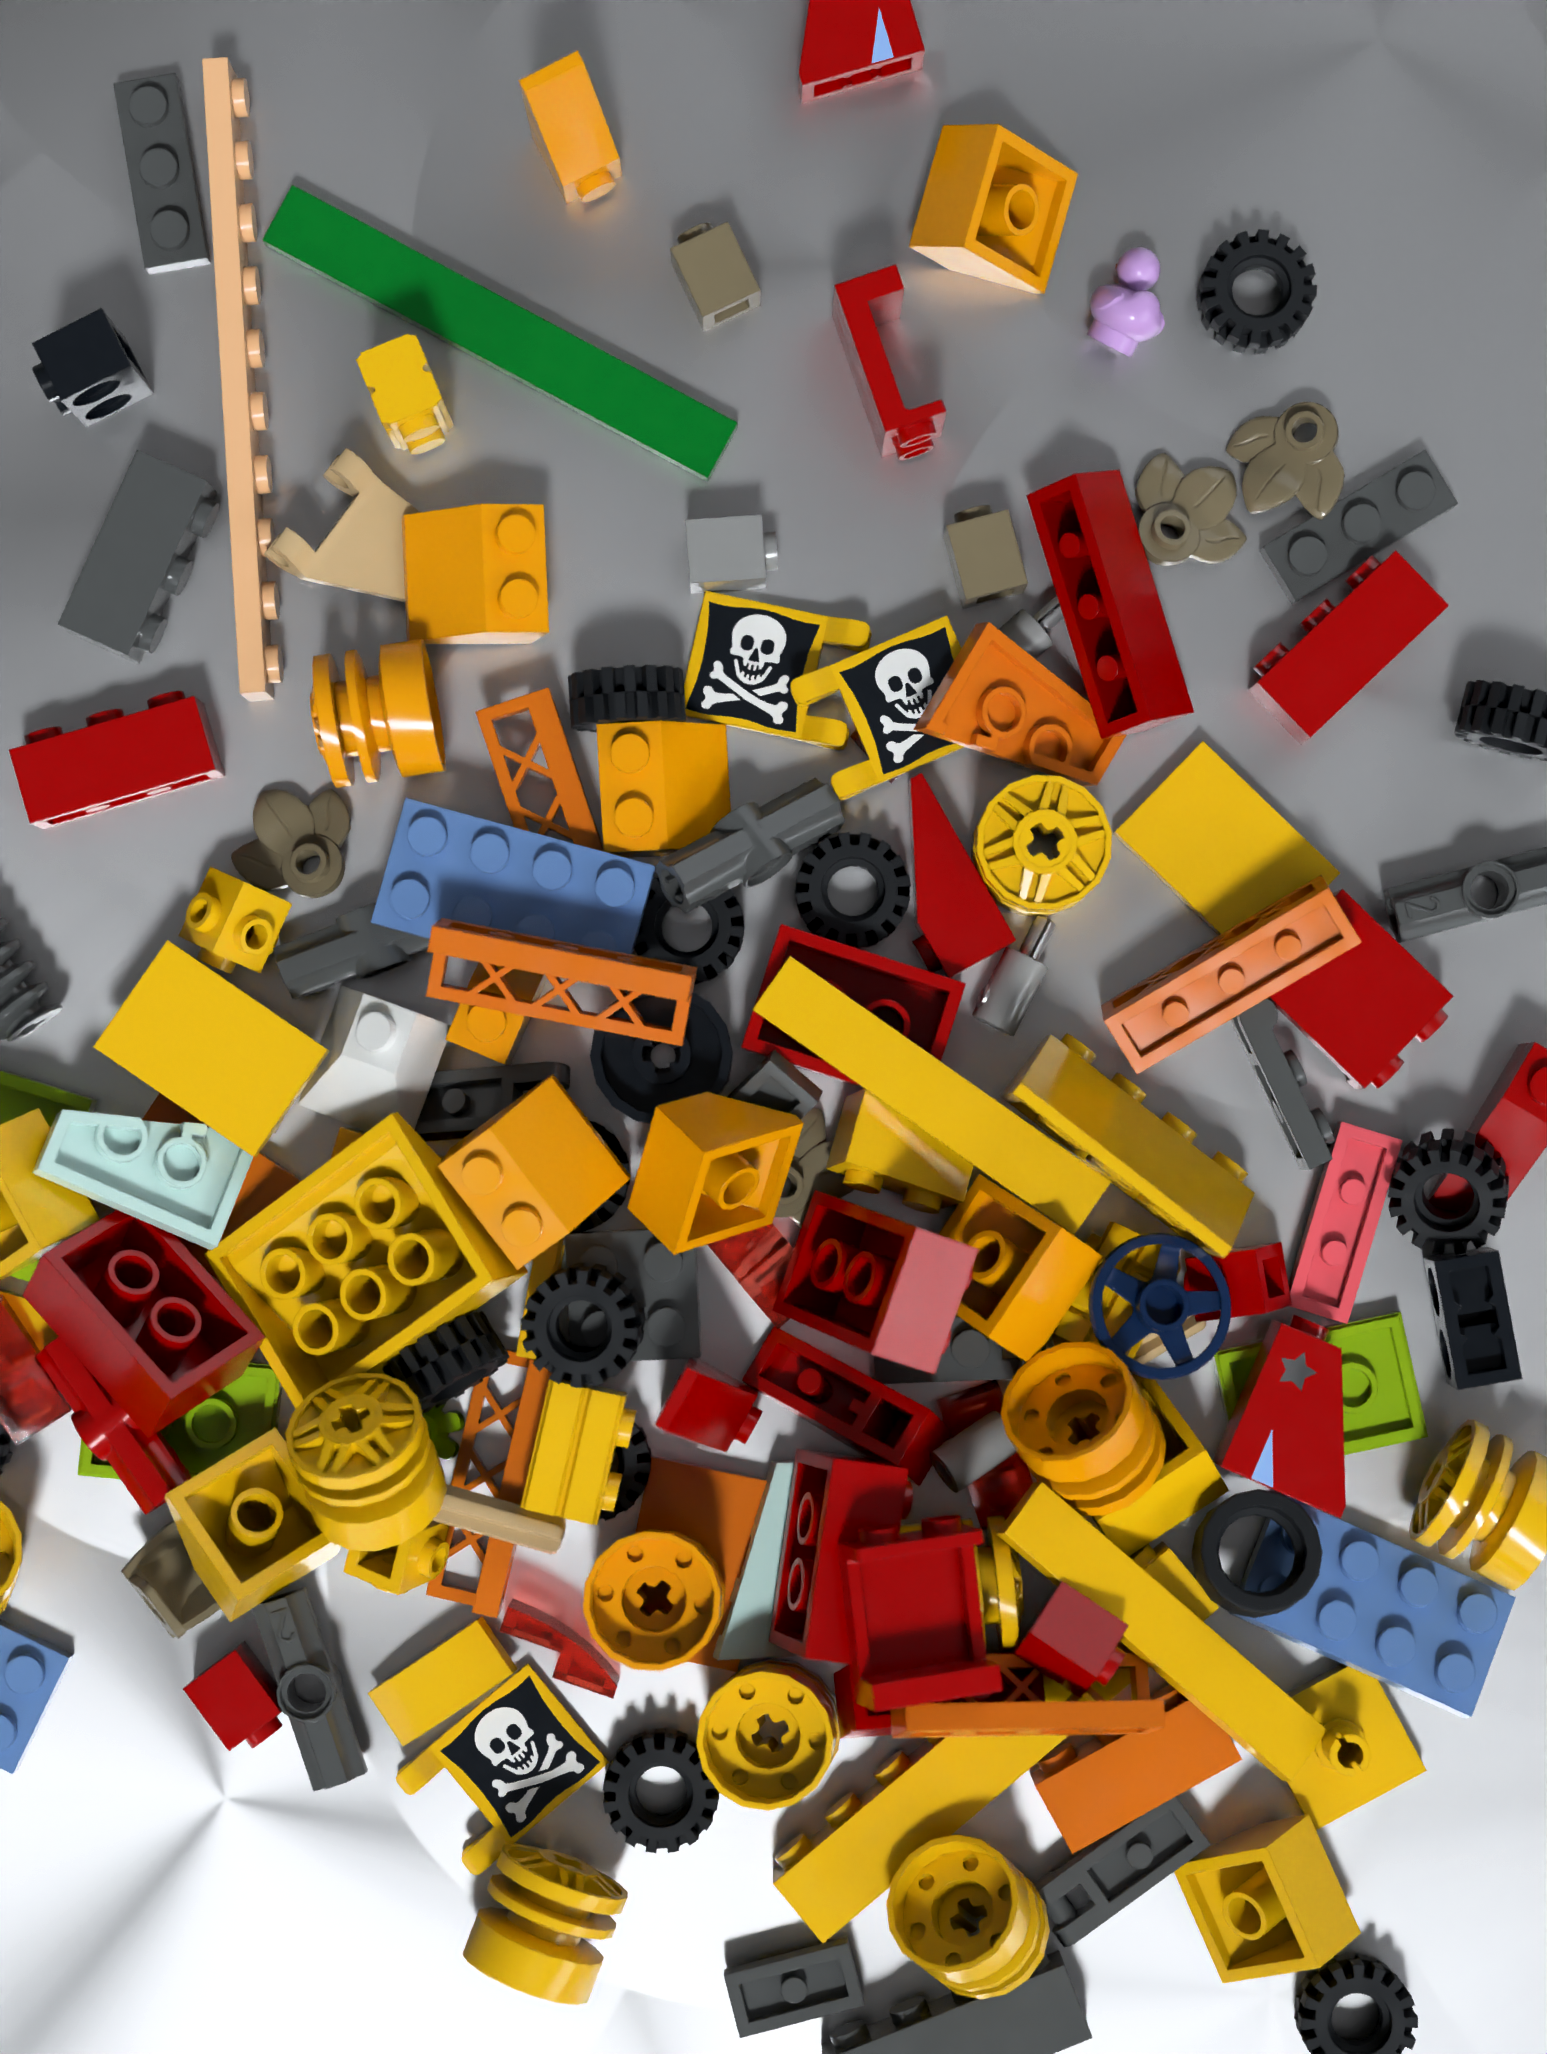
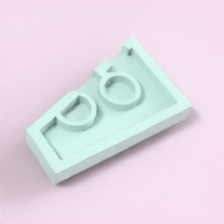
M62 1109L54 1119L32 1173L206 1249L213 1250L218 1247L253 1156L211 1127H207L206 1124L191 1122L175 1124L142 1120L141 1117Z
M795 1460L770 1462L765 1479L767 1483L750 1533V1544L740 1577H736L729 1601L732 1604L723 1634H719L713 1657L717 1660L798 1656L769 1642Z

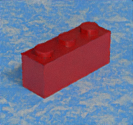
M1396 550L1382 564L1374 555L1370 556L1345 580L1346 584L1353 591L1340 604L1335 607L1326 598L1299 624L1307 633L1299 643L1289 651L1280 642L1253 668L1261 676V679L1248 691L1300 745L1311 738L1449 606Z
M173 691L148 699L147 705L149 709L126 716H124L123 709L106 710L88 716L85 719L87 727L63 734L62 727L57 726L37 730L25 735L26 745L10 749L9 753L30 824L41 829H47L225 777L205 704L195 696L186 698L184 691Z

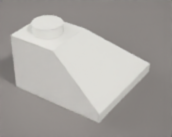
M342 985L320 1042L322 1046L330 1051L303 1089L298 1105L365 1131H369L391 1113L398 1112L415 1129L447 1042L445 1038L451 1025Z

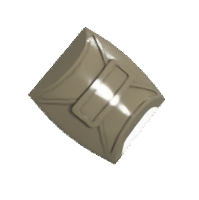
M174 1520L156 1533L121 1570L122 1574L172 1638L176 1637L179 1639L187 1630L221 1609L194 1570Z

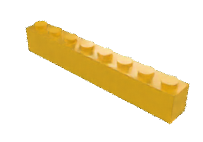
M1163 1541L1154 1548L1147 1544L1129 1556L1202 1621H1205L1220 1608L1215 1602L1210 1600L1199 1582ZM1119 1641L1117 1647H1119L1126 1653H1133L1128 1647H1126L1121 1641ZM1130 1668L1117 1669L1106 1686L1095 1681L1091 1687L1105 1701H1110L1131 1683ZM1043 1674L1046 1702L1066 1701L1072 1693ZM1082 1696L1078 1701L1088 1700L1084 1696ZM1069 1735L926 1738L927 1740L908 1756L902 1750L896 1752L873 1773L878 1782L859 1798L853 1791L843 1796L825 1813L824 1818L828 1822L826 1826L810 1839L804 1833L796 1836L777 1853L774 1859L779 1865L773 1870V1885L822 1944L825 1943L890 1888L893 1876L910 1853L932 1839L951 1836Z

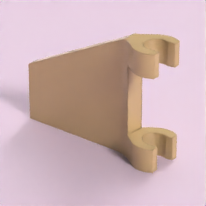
M345 448L341 455L335 458L323 474V477L339 490L354 497V499L314 551L301 536L286 527L282 533L278 534L264 555L275 565L301 580L405 602L402 516L420 513V511L383 483L358 455Z

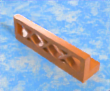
M549 687L475 711L513 826L529 831L526 817L541 825L537 834L546 836L550 829L572 840L574 844L604 852ZM529 710L536 735L525 757H522L501 746L493 722ZM540 746L548 769L533 762ZM505 757L520 764L513 780ZM529 769L551 779L557 793L545 818L521 807L517 795ZM560 806L562 807L569 830L553 823Z
M1320 875L1102 1004L1103 1021L1135 1073L1139 1074L1362 942L1323 876Z
M441 918L431 927L427 952L433 953L426 997L682 1046L684 1043L698 967ZM449 956L481 962L490 975L471 989L444 984ZM513 969L544 974L554 988L535 1001L521 999L515 994L504 978V975ZM578 981L606 986L611 989L617 1001L600 1013L583 1011L567 988ZM495 982L503 995L482 990ZM559 994L567 1007L547 1004V1002ZM641 994L677 1000L672 1028L646 1023L631 1001ZM623 1007L631 1020L610 1015Z
M506 1349L509 1354L507 1364L528 1368L522 1396L502 1408L489 1387L490 1376L484 1377L483 1382L474 1386L451 1486L470 1491L485 1482L494 1498L521 1505L549 1378L552 1372L545 1367L539 1371L532 1363L535 1359L516 1356V1351ZM486 1398L495 1413L480 1422ZM519 1407L515 1426H513L507 1414ZM499 1419L511 1438V1444L507 1459L488 1470L474 1448L479 1431ZM472 1461L480 1476L466 1484ZM504 1470L501 1487L499 1488L493 1476ZM449 1525L445 1540L449 1544L448 1558L466 1546L471 1545L483 1564L477 1591L443 1583L448 1563L447 1558L440 1574L436 1579L429 1581L426 1595L472 1605V1613L497 1618L503 1607L517 1544L489 1537L485 1551L478 1540L484 1535L461 1529L466 1538L451 1547L456 1527Z
M1126 1653L1118 1669L1130 1668L1132 1700L1105 1701L1090 1686L1082 1695L1088 1701H1078L1080 1698L1072 1693L1066 1701L1042 1702L1028 1688L1032 1681L1040 1674V1671L1015 1654H986V1659L1000 1664L1001 1679L1013 1689L1002 1702L978 1703L972 1696L957 1698L961 1703H950L953 1700L951 1699L939 1701L938 1703L891 1709L892 1738L1148 1734L1166 1727L1164 1700H1150L1148 1665L1135 1653ZM1010 1670L1030 1671L1020 1680ZM1020 1696L1025 1702L1015 1701Z

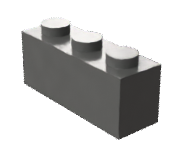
M137 449L58 625L70 634L137 664H140L145 651L152 654L158 647L165 632L167 619L161 617L171 593L179 596L191 575L193 561L187 558L197 536L205 538L211 531L217 518L219 503L214 501L217 491L203 478Z

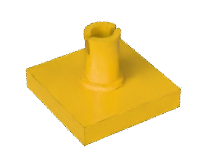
M1340 1664L1286 1693L1327 1728V1731L1292 1782L1286 1781L1303 1815H1310L1316 1830L1427 1771L1377 1679L1344 1664Z

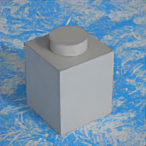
M762 514L685 520L691 594L705 593V591L721 592L766 588V571L778 570L776 532H763Z

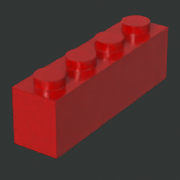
M1120 470L1075 473L1026 495L1101 739L1144 732L1194 713Z

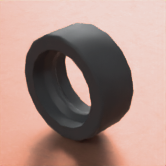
M1256 1489L1234 1494L1206 1514L1195 1532L1191 1557L1196 1579L1211 1601L1231 1614L1258 1618L1287 1610L1307 1596L1319 1576L1323 1551L1317 1527L1302 1506L1281 1493ZM1252 1515L1270 1518L1281 1525L1290 1537L1294 1550L1293 1567L1285 1582L1274 1590L1260 1593L1244 1590L1231 1582L1222 1569L1219 1557L1220 1541L1228 1526L1239 1518Z

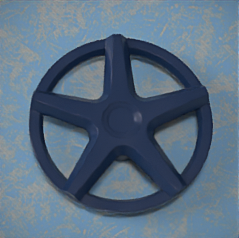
M1149 1233L1121 1243L1097 1266L1089 1293V1316L1099 1344L1112 1350L1126 1364L1132 1374L1154 1380H1169L1197 1371L1207 1364L1218 1352L1225 1340L1230 1325L1231 1297L1229 1287L1220 1267L1199 1245L1174 1234ZM1152 1244H1162L1153 1276L1147 1282H1143L1114 1267L1125 1255L1137 1248ZM1181 1249L1191 1253L1205 1265L1212 1275L1218 1291H1185L1177 1283ZM1105 1285L1133 1306V1314L1112 1338L1106 1328L1102 1313V1296ZM1220 1310L1219 1324L1213 1339L1206 1349L1194 1358L1189 1349L1182 1324L1188 1316ZM1156 1333L1161 1338L1176 1367L1155 1368L1131 1359L1125 1352L1148 1334Z

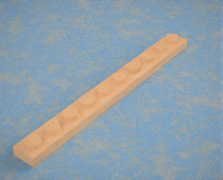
M228 57L202 59L239 691L249 702L274 700L273 683L283 682L284 668L280 644L271 645L270 620L279 619L280 601L276 581L267 582L266 556L264 555L275 540L276 535L273 519L264 518L262 494L272 493V470L269 455H260L258 431L268 430L269 417L265 392H256L255 368H263L265 366V350L261 329H252L251 305L261 304V284L257 266L248 265L247 243L257 242V219L254 204H245L243 181L253 179L254 165L250 141H241L240 117L250 116V99L246 78H237Z

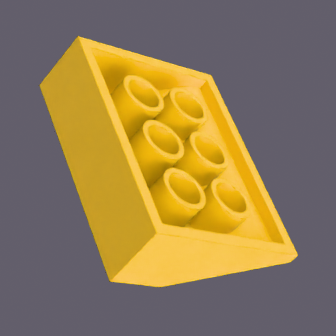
M1066 1033L1059 1041L1052 1034L1047 1035L1003 1090L1000 1097L1083 1162L1112 1181L1111 1183L1178 1236L1196 1243L1209 1255L1225 1258L1234 1245L1255 1194L1242 1183L1248 1176V1173L1219 1151L1216 1152L1212 1159L1192 1144L1198 1134L1170 1112H1166L1163 1118L1159 1119L1145 1108L1141 1103L1147 1097V1094L1129 1079L1117 1072L1109 1080L1090 1064L1097 1057L1096 1054L1075 1037Z
M398 1112L391 1113L219 1242L218 1247L204 1254L227 1294L266 1336L259 1348L295 1409L310 1393L331 1380L357 1373L384 1374L383 1367L388 1365L387 1362L392 1357L400 1355V1351L405 1347L414 1345L418 1342L417 1339L425 1334H432L436 1331L437 1327L445 1323L449 1325L456 1318L469 1315L528 1273L525 1266L518 1270L514 1267L437 1165L442 1159Z

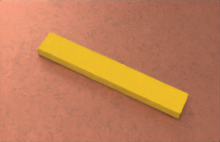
M791 956L752 1009L1072 1235H1075L1112 1182Z
M1042 1481L1033 1482L996 1534L1057 1587L1063 1581L1128 1624V1628L1120 1639L1126 1647L1280 1780L1292 1782L1327 1731V1728Z

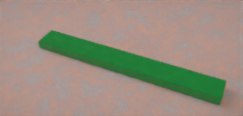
M294 185L291 186L262 239L265 246L706 482H709L738 428L736 421Z

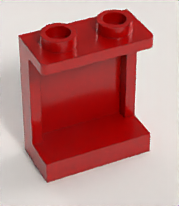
M896 264L834 285L832 319L881 458L896 453L898 460H907L922 455L934 448L932 440L941 437L947 412L943 400H937L910 410L906 409L903 405L876 328L900 318L904 287Z
M1341 889L1334 892L1333 895L1362 943L1267 999L1272 1001L1276 1008L1348 1077L1346 1081L1354 1089H1365L1370 1083L1378 1089L1403 1065L1404 1061L1398 1056L1400 1051L1414 1037L1423 1043L1446 1021L1448 1015L1442 1008L1454 996L1350 895Z
M960 1515L924 1518L921 1520L922 1530L899 1534L897 1525L893 1524L863 1527L857 1530L858 1540L837 1543L855 1703L878 1712L1003 1691L1000 1664L986 1659L974 1545L984 1544L983 1529L961 1524Z

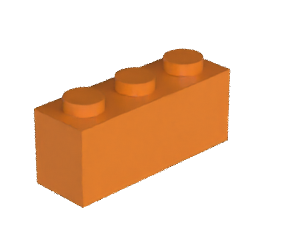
M1169 1684L1150 1697V1700H1164L1166 1727L1148 1734L1096 1735L1097 1737L1075 1749L1071 1743L1062 1744L1052 1749L1037 1763L1040 1768L1030 1773V1776L1073 1854L1243 1760L1230 1736Z

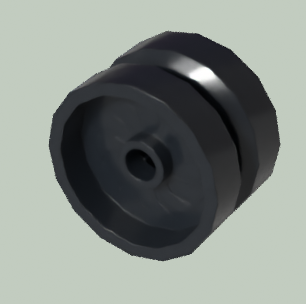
M695 992L692 995L683 1045L668 1044L675 1050L676 1054L675 1061L670 1062V1067L658 1068L651 1060L652 1050L659 1044L667 1043L594 1029L590 1059L596 1084L614 1108L635 1121L651 1124L655 1108L661 1104L704 1092L721 1095L729 1082L734 1054L727 1025L713 1005ZM641 994L631 1001L646 1023L672 1028L677 1000ZM623 1007L610 1015L631 1020Z

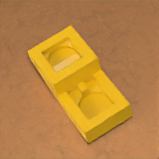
M483 1616L435 1645L422 1657L379 1683L368 1692V1695L404 1747L512 1675L518 1668Z

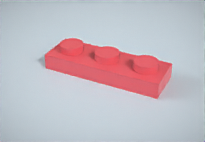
M1338 1121L1334 1131L1335 1142L1331 1143L1329 1148L1333 1159L1324 1164L1290 1277L1289 1290L1292 1301L1290 1307L1348 1324L1403 1140Z

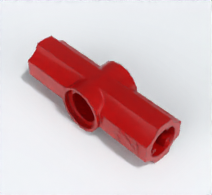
M59 1336L35 1355L41 1364L40 1366L45 1370L57 1390L60 1391L74 1413L71 1415L72 1423L83 1442L99 1459L103 1461L108 1460L145 1515L166 1503V1493L192 1478L188 1469L182 1464L177 1453L169 1445L162 1433L159 1431L148 1438Z

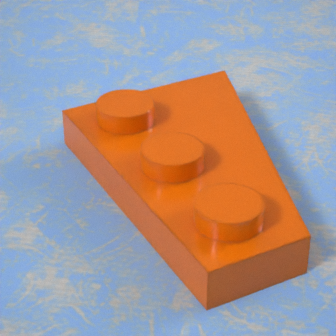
M990 622L977 623L913 729L1051 776L1064 777L1081 786L1098 785L1126 735L1101 739L1091 704Z

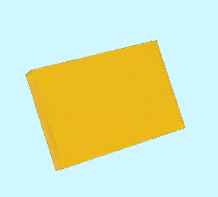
M1204 741L1181 762L1113 833L1218 936L1316 877L1322 875L1329 886L1340 874L1323 855Z
M168 940L93 1046L253 1157H257L330 1051Z

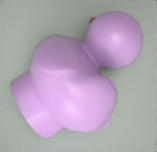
M1143 247L1131 248L1124 252L1115 266L1119 283L1098 286L1092 293L1090 300L1091 313L1094 320L1087 335L1129 357H1132L1139 342L1147 341L1157 336L1165 325L1157 297L1153 293L1146 291L1153 287L1159 279L1161 272L1160 262L1151 250Z

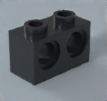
M102 308L32 343L41 361L40 364L32 367V370L47 399L50 402H55L63 416L72 412L86 428L154 394L126 338Z
M1482 1247L1467 1250L1465 1254L1455 1255L1453 1252L1425 1257L1424 1263L1446 1383L1457 1390L1522 1379L1499 1250Z

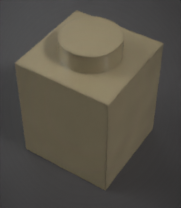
M710 222L702 223L688 229L677 238L679 244L670 248L672 266L704 332L761 306V290L728 222L713 228Z
M981 505L956 513L954 515L955 523L946 525L943 538L962 609L1023 594L1028 581L1009 510L992 513L991 505Z

